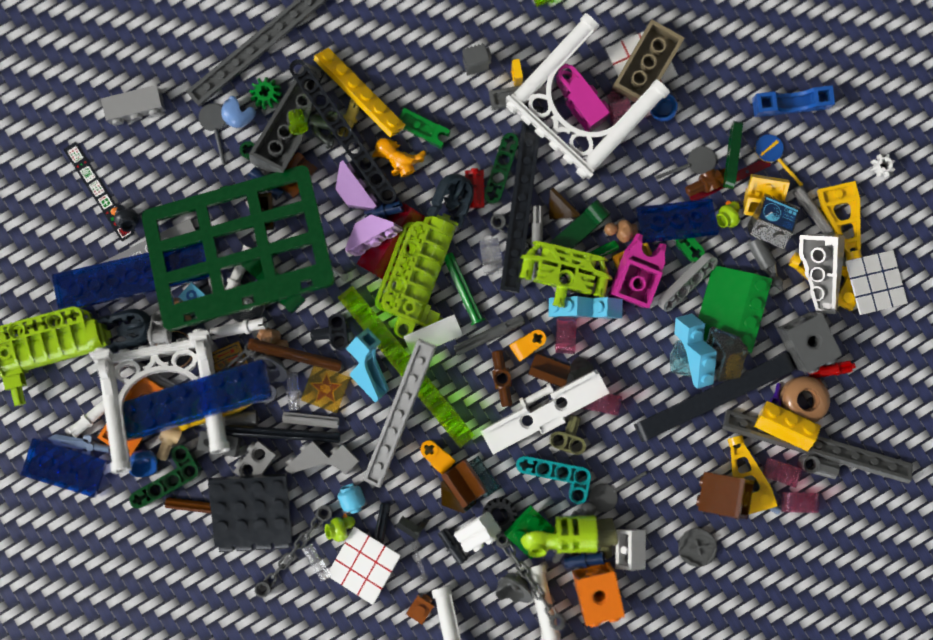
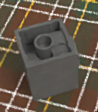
M810 311L776 328L796 370L809 372V374L815 373L820 370V366L833 364L837 361L838 357L842 356L822 313Z

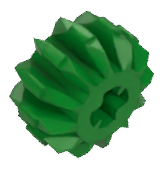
M265 77L264 82H262L258 78L259 84L252 83L254 89L249 90V93L253 95L250 99L252 102H256L255 106L257 108L262 105L263 110H266L267 105H269L273 109V102L276 104L280 103L277 98L282 97V93L278 92L281 87L276 85V80L274 79L269 81V78ZM265 90H267L268 96L266 97L264 96Z

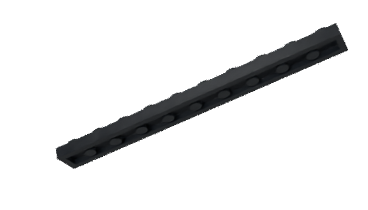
M533 106L538 113H543L544 107ZM523 120L500 291L512 293L520 292L521 278L519 276L523 264V259L520 257L525 254L540 136L534 131L536 128L531 123L528 126Z

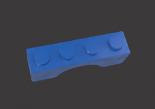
M832 85L813 87L795 93H777L776 91L757 93L752 98L754 117L828 110L835 105Z

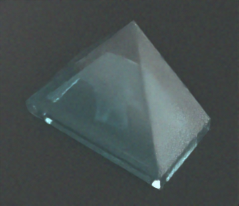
M677 340L670 354V372L692 378L686 349L683 343Z
M479 456L468 462L488 490L481 496L488 497L499 489Z

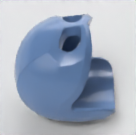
M230 96L224 102L221 109L223 120L233 128L246 126L256 115L253 107H248L242 112L235 96Z

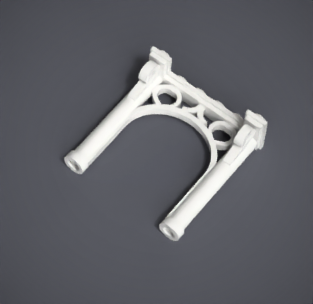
M585 13L580 18L578 25L514 94L506 97V107L513 114L517 112L519 115H522L520 118L528 126L531 123L536 128L534 131L542 139L546 137L550 141L549 145L556 152L560 150L564 154L563 159L570 165L572 163L576 165V173L582 179L587 178L589 180L594 175L593 172L670 91L663 83L656 79L620 120L604 131L587 132L577 129L566 122L554 106L551 96V84L556 72L589 36L599 28L598 23ZM547 81L546 95L539 93L535 94L536 91ZM535 99L547 100L548 110L545 113H538L533 108L532 103ZM527 101H529V103H528V107H529V108H527V107L524 105ZM550 112L553 114L551 116L553 120L552 129L539 119L547 117ZM572 132L575 134L571 136L568 146L557 136L558 133L570 134ZM605 136L593 149L592 138ZM576 137L587 138L589 143L588 150L581 152L574 146L573 140ZM587 155V157L584 160L580 157Z
M193 330V333H188L189 339L180 338L171 344L158 343L157 346L152 347L143 345L139 346L136 350L122 349L115 354L110 349L104 347L97 348L94 352H89L90 357L97 365L101 381L112 464H110L111 473L118 474L132 470L123 416L125 397L138 381L149 375L161 372L182 374L196 383L202 396L210 453L220 454L230 450L229 441L226 440L211 351L213 340L208 330ZM173 355L171 358L173 366H169L168 362H163L160 358ZM191 356L193 359L189 366L186 368L177 366L176 361L179 357ZM150 360L149 364L144 366L142 371L137 362ZM197 364L199 368L200 380L193 373H191V371L196 367ZM124 367H136V373L131 379L121 377L120 372ZM116 379L125 383L120 393H118Z
M546 566L530 567L531 580L533 583H538L545 592V601L548 605H552L545 575L547 573ZM537 586L536 589L533 588L538 597L539 594L542 595ZM451 587L432 590L444 640H461ZM534 597L541 627V640H561L559 631L554 630L550 625V619L544 611L546 606L542 600L539 601ZM552 608L551 611H548L551 617L555 614Z

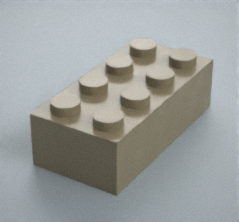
M651 19L611 90L635 103L656 79L661 80L682 44L684 37Z

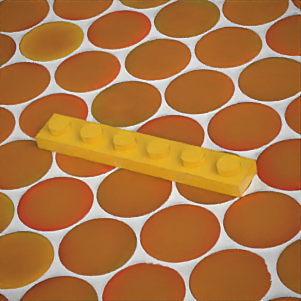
M329 47L314 56V61L390 138L404 129L405 124Z

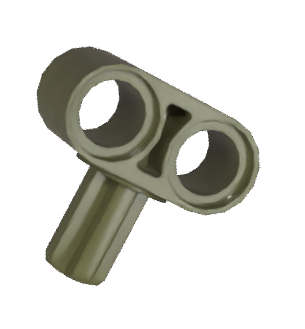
M570 415L565 432L556 431L550 435V445L572 454H582L586 449V443L582 438L576 436L581 418ZM558 434L563 437V443L559 446L553 442L554 436ZM576 440L582 444V448L577 452L572 449V443Z
M612 518L597 519V547H600V551L604 552L605 559H609L612 557V546L618 544L616 528Z

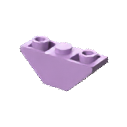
M342 160L339 164L336 182L337 193L350 208L363 210L377 208L375 205L378 203L372 193L367 194L364 190L366 185L362 179L359 178L357 180L353 175L355 173L350 163L346 165Z
M369 215L355 223L345 250L354 256L363 255L366 250L379 246L386 239L395 237L403 229L394 222Z

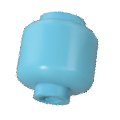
M354 483L341 487L337 495L342 510L351 512V514L361 511V507L366 502L360 486H355Z

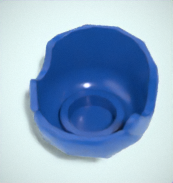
M668 94L654 106L650 114L655 120L661 122L673 119L678 111L677 100L671 94Z
M139 450L130 456L132 470L129 473L132 476L143 478L157 472L158 459L153 451Z

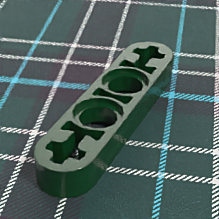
M733 121L731 124L723 188L734 189L743 122Z
M507 133L503 136L488 180L484 198L491 205L497 204L502 197L518 147V137L513 133ZM509 138H513L515 143L511 144L509 151H513L512 154L508 151H501L502 148L506 150L507 142L505 140H509ZM507 155L510 162L502 165L499 162V157ZM494 174H503L504 180L500 183L493 180ZM490 184L502 187L501 190L497 188L496 196L498 198L490 200V196L487 195L493 191V186L490 187Z

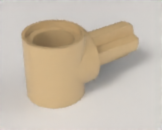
M167 422L164 423L159 435L161 444L156 455L158 459L166 461L172 446L178 444L182 434V430L178 426Z

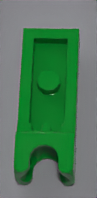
M406 108L403 109L399 117L405 124L403 130L440 149H443L444 146L438 137L440 135L450 136L451 131Z

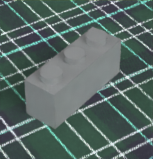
M157 85L101 98L105 119L109 124H113V126L122 125L127 120L138 121L147 115L157 116L162 111H166L161 90Z

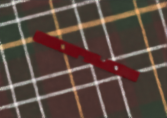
M760 160L737 171L736 182L771 166V163ZM723 186L709 193L702 191L691 197L689 196V198L694 203L723 189Z

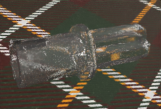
M288 372L286 391L288 393V411L301 410L299 396L301 390H299L298 373Z
M313 543L303 548L302 551L309 560L310 567L314 568L320 580L323 582L329 579L331 574L322 561L324 558L319 556Z

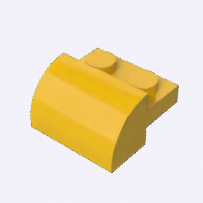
M751 174L748 188H746L744 195L743 215L760 217L766 196L786 204L785 199L790 184L789 180Z

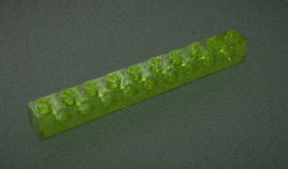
M352 285L337 298L363 330L369 328L381 341L378 348L403 377L411 356ZM425 375L418 397L461 448L475 435Z

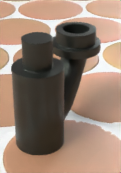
M311 114L309 126L313 134L326 145V149L333 148L335 138L331 137V135L326 137L320 131V128L330 130L321 115ZM327 116L328 121H336L334 117Z

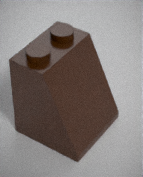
M704 472L699 483L701 493L696 501L698 510L738 519H748L754 481Z

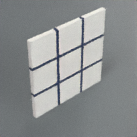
M893 250L845 261L860 315L908 303Z

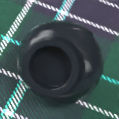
M117 204L111 209L115 224L123 231L130 232L136 228L139 216L135 210L126 209L121 204Z

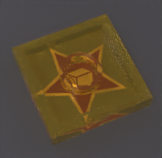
M313 366L301 401L338 413L350 377L329 369Z

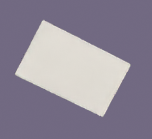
M453 314L404 336V339L412 355L418 339L439 346L463 334Z

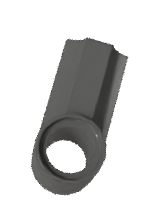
M807 454L802 455L798 459V467L804 472L834 480L839 474V463ZM808 459H811L812 466L807 469L805 463Z

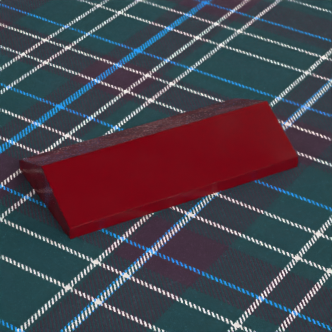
M402 203L403 207L401 208H404V212L390 215L385 219L403 227L408 222H423L425 216ZM400 232L395 237L381 242L379 246L366 250L357 262V265L383 280Z

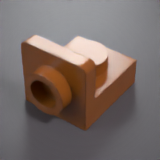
M425 593L423 595L418 594L406 615L422 625L435 606L432 602L433 599Z

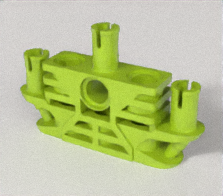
M533 241L532 244L534 246L525 255L520 257L523 259L519 278L531 280L534 263H537L536 268L538 270L535 271L537 277L533 279V282L556 287L552 305L560 308L565 307L568 290L590 295L593 291L590 288L594 287L592 281L596 277L597 282L593 296L602 298L606 297L608 281L613 280L605 265V262L608 261L607 258L555 244ZM539 248L542 250L541 256L535 255ZM596 262L600 264V271L595 269ZM561 267H563V268L571 269L572 271H570V270H562V271H560V269H561ZM562 274L567 276V284L561 282L560 277Z

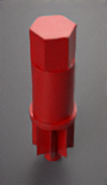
M850 360L835 362L834 364L820 366V370L811 374L808 372V375L814 378L838 376L853 372L852 369H855L856 365L851 363Z

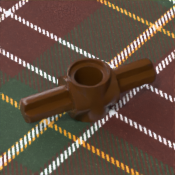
M714 168L701 174L698 181L685 187L686 194L691 197L702 191L709 193L723 186L725 168L721 170Z
M493 351L491 353L494 365L492 375L495 390L498 389L501 406L508 407L513 404L510 387H512L509 368L505 366L503 351ZM504 373L507 376L508 380L505 384L497 382L496 377L498 374Z

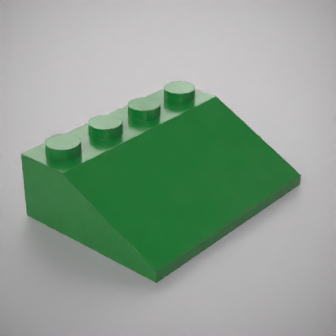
M716 266L710 273L698 319L705 323L704 341L711 343L714 328L738 337L735 351L745 354L752 353L772 279L754 273Z

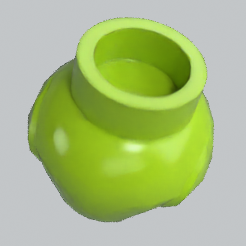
M726 201L725 205L719 209L716 215V222L720 227L733 228L740 223L741 218L738 214L740 210L739 203L736 201Z
M346 513L343 514V519L340 517L333 518L324 528L327 539H333L337 542L345 541L348 538L346 529H350L355 525V519Z

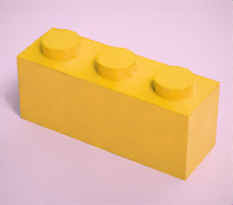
M769 401L761 409L754 427L807 452L815 443L821 428L820 425Z

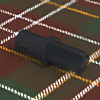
M448 528L441 530L438 535L446 546V551L450 552L457 565L459 566L468 560V557H466L459 546L460 543L456 542Z

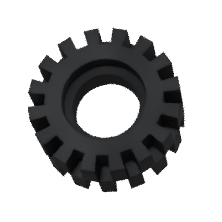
M494 498L484 506L482 515L487 511L492 515L496 508L505 509L507 519L502 523H497L501 529L499 533H504L517 520V511L513 503L508 499Z

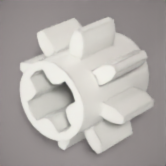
M879 154L877 155V160L870 162L873 164V168L870 171H874L877 174V178L882 174L886 178L889 176V172L895 171V168L892 167L895 160H891L889 154L885 157Z

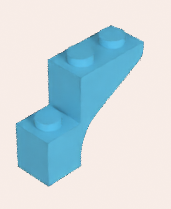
M570 296L566 297L565 307L560 308L552 305L554 298H549L548 317L622 318L623 299Z
M691 313L676 317L674 334L681 340L686 349L693 385L698 389L714 384L717 351L704 341L705 323Z
M367 328L346 348L359 362L349 375L376 403L389 391V387L376 359V349L381 341Z

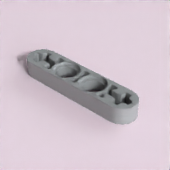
M710 253L702 255L660 296L657 303L658 306L665 312L671 311L716 267L717 258Z

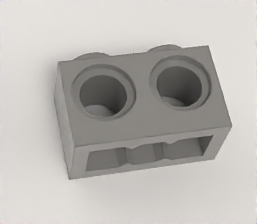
M261 441L252 442L246 450L248 454L245 458L241 457L234 465L236 467L234 473L238 476L263 475L278 454ZM258 449H262L265 452V457L262 460L256 457ZM247 464L253 467L251 475H247L244 472V467Z

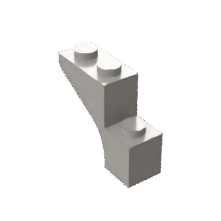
M307 441L300 448L302 452L297 457L293 455L286 462L288 466L284 469L289 473H294L328 464L338 468L346 475L360 460L345 444L341 446L336 445L330 451L332 455L329 457L315 441L311 443Z

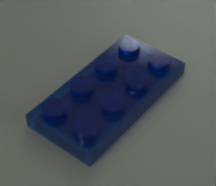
M712 199L636 207L640 234L643 235L642 243L719 234Z
M32 438L21 476L96 498L108 460Z

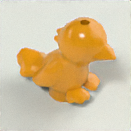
M387 138L379 139L376 142L372 157H382L389 160L394 169L391 172L392 176L401 175V177H407L415 172L413 166L416 163L424 162L426 151L423 150L417 155H411L406 152L397 151L396 148L400 147L397 141Z

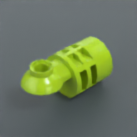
M595 515L555 516V534L533 531L521 538L523 547L529 551V555L532 557H542L546 555V550H556L557 554L597 553Z

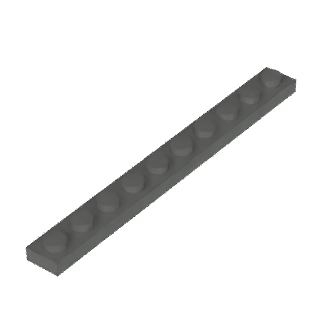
M295 0L186 92L199 107L202 106L328 0Z
M726 410L723 430L907 484L912 481V463L817 436L815 443L807 452L754 427L757 420L755 417L731 410Z

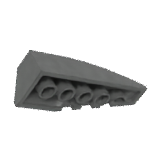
M304 62L319 82L321 70ZM303 66L299 70L298 74H301L303 72ZM295 79L249 153L250 163L268 172L284 173L304 136L312 103ZM309 80L305 83L307 90H312L315 87L314 81Z

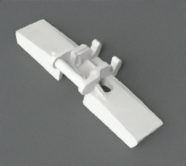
M597 369L555 391L551 384L548 383L546 384L547 387L526 398L521 397L519 401L523 408L480 430L492 454L537 431H540L542 435L548 433V431L567 423L564 418L565 416L609 394ZM548 394L553 398L547 404L531 411L527 406ZM560 397H564L567 400V405L563 408L558 407L556 404V400ZM526 415L533 418V423L529 426L522 423V418Z

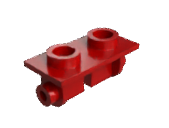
M478 168L465 170V177L470 180L474 189L470 208H484V170H478Z

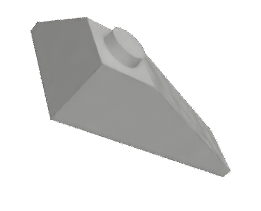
M800 235L799 255L801 261H803L804 273L806 278H808L811 288L810 293L817 313H837L845 235Z

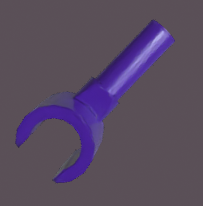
M780 383L776 384L775 393L769 401L777 406L782 404L779 399Z

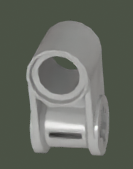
M160 310L155 311L151 315L147 334L150 346H154L157 343L171 344L172 331H168L163 327Z

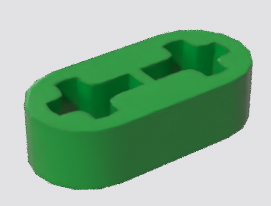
M683 230L675 235V245L690 262L695 263L698 260V257L693 258L691 256L693 252L690 247L694 251H700L699 257L705 254L703 247L688 231ZM679 235H681L682 237L687 236L686 242L689 244V246H687L684 242H679Z

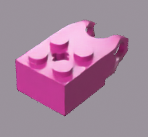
M565 63L558 70L556 84L567 99L566 106L584 130L591 132L606 121L610 108L604 100L601 101L595 87L589 85L575 67ZM567 68H568V69H570V70L572 71V73H571V72H568V71H565V70H563V69H567ZM563 75L569 76L570 79H564Z
M636 234L623 253L608 294L642 308H650L663 274L662 270L665 265L667 245L660 243L650 256H646L642 251L643 235ZM634 280L637 283V286H633Z

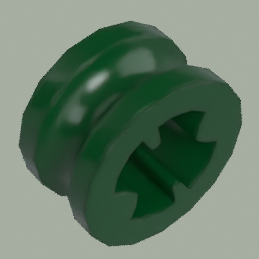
M246 141L240 145L239 150L242 157L250 160L249 153L244 154L246 152L245 147H254V143Z

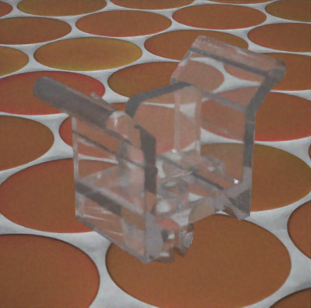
M491 235L484 236V240L479 241L484 276L502 273L503 261L499 240Z

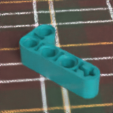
M521 456L517 459L516 468L520 473L570 483V500L575 504H582L586 501L591 480V474L588 469L528 456ZM527 459L528 464L534 465L533 461H537L534 467L535 473L531 472L533 468L529 467L522 470L519 463ZM541 463H546L549 467L548 472L545 474H541L538 471ZM560 467H565L568 471L567 475L563 478H560L557 474ZM581 470L586 472L587 477L584 481H578L576 478L577 473ZM575 490L582 491L583 497L580 500L573 498Z

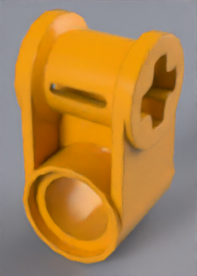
M534 330L509 345V347L520 362L545 344L546 335L541 330ZM533 334L542 335L540 344L532 341L534 339Z
M427 440L422 443L421 454L442 475L456 462L451 455L434 441ZM432 444L434 452L426 454L425 445L431 446Z

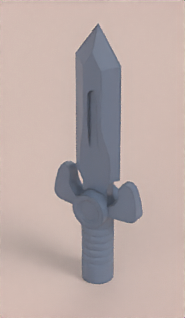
M55 434L48 438L57 446L83 450L82 454L88 457L92 455V450L110 453V446L96 443L93 441V435H84L83 439Z

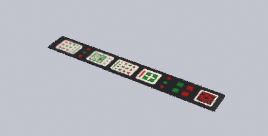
M77 142L64 148L63 150L120 240L123 242L134 235L133 231L125 232L115 224L111 209L116 204Z

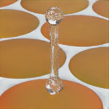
M415 541L411 542L421 572L420 578L422 581H426L428 575L424 572Z

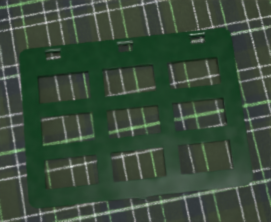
M300 165L286 169L284 173L276 172L234 185H226L220 187V189L153 207L142 213V222L162 324L168 331H174L330 287L335 281L310 171L306 166ZM297 182L301 201L262 212L258 193ZM247 197L250 210L249 216L212 226L208 207ZM196 211L200 230L161 240L158 221ZM302 213L305 214L309 232L269 243L265 224ZM254 228L257 247L218 258L214 238ZM203 242L205 262L170 272L167 271L165 252ZM312 245L316 261L315 265L279 275L276 274L273 255ZM261 260L265 279L225 290L221 270ZM209 274L212 294L174 304L170 284ZM312 280V286L302 288L301 283ZM253 297L255 302L244 305L243 299ZM195 313V319L185 320L186 315Z

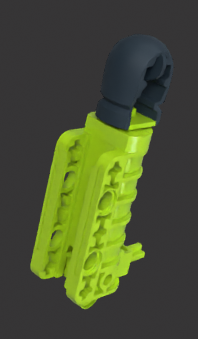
M453 173L441 179L431 201L432 206L429 207L427 212L429 217H425L423 222L406 223L402 227L403 231L400 232L375 298V306L379 310L398 317L394 326V333L399 338H404V336L413 333L416 324L426 327L444 319L439 317L440 313L430 310L431 305H428L455 230L456 228L463 227L465 222L464 216L468 214L473 200V185L463 175ZM443 199L446 203L445 207L454 210L455 206L459 205L457 213L454 214V221L450 220L451 216L445 213L442 216L438 215L439 210L443 206ZM394 281L396 282L395 288H393ZM402 324L408 327V332L405 335L399 333V327Z
M68 307L1 325L0 377L3 379L5 390L11 391L14 406L26 404L22 387L27 386L24 374L29 373L28 370L87 355L89 352H94L97 348L104 347L110 349L112 353H116L119 349H131L143 345L148 341L147 334L151 318L143 310L128 309L113 313L111 316L99 317L96 320L93 319L92 314L87 310L78 307ZM123 320L131 322L127 325L125 322H122L116 328L118 336H123L127 340L122 342L115 341L111 344L110 338H112L111 330L107 329V325H114ZM134 333L137 337L129 336V334Z

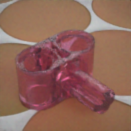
M611 91L607 95L610 108V123L613 126L631 108V104L628 98L620 100L617 92Z
M557 317L555 353L575 354L577 318Z
M607 394L584 406L583 409L619 416L622 396Z
M767 458L763 470L765 478L797 488L802 472L800 468L771 458Z
M782 492V512L819 513V493Z

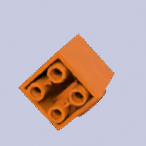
M606 562L605 565H593L588 568L572 570L581 615L586 626L596 627L601 625L602 622H617L620 618L625 617L615 571L610 562Z

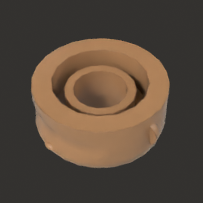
M801 376L793 378L785 383L779 393V399L782 402L780 407L814 423L826 415L830 406L828 389L821 379ZM802 391L809 392L813 398L811 407L806 410L800 408L797 403L798 394Z

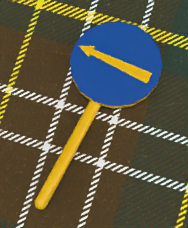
M771 134L760 137L755 145L757 156L765 162L777 160L799 186H803V183L780 158L784 150L781 140Z

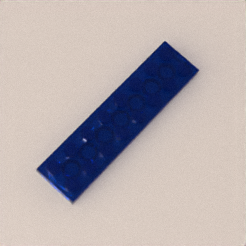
M203 242L164 253L168 272L206 261ZM149 253L52 274L58 310L68 307L84 308L156 291ZM206 274L178 283L170 284V286L175 287L188 284L191 282L193 283L201 280L210 279L209 274Z
M260 359L124 401L123 416L127 441L272 398L265 360Z

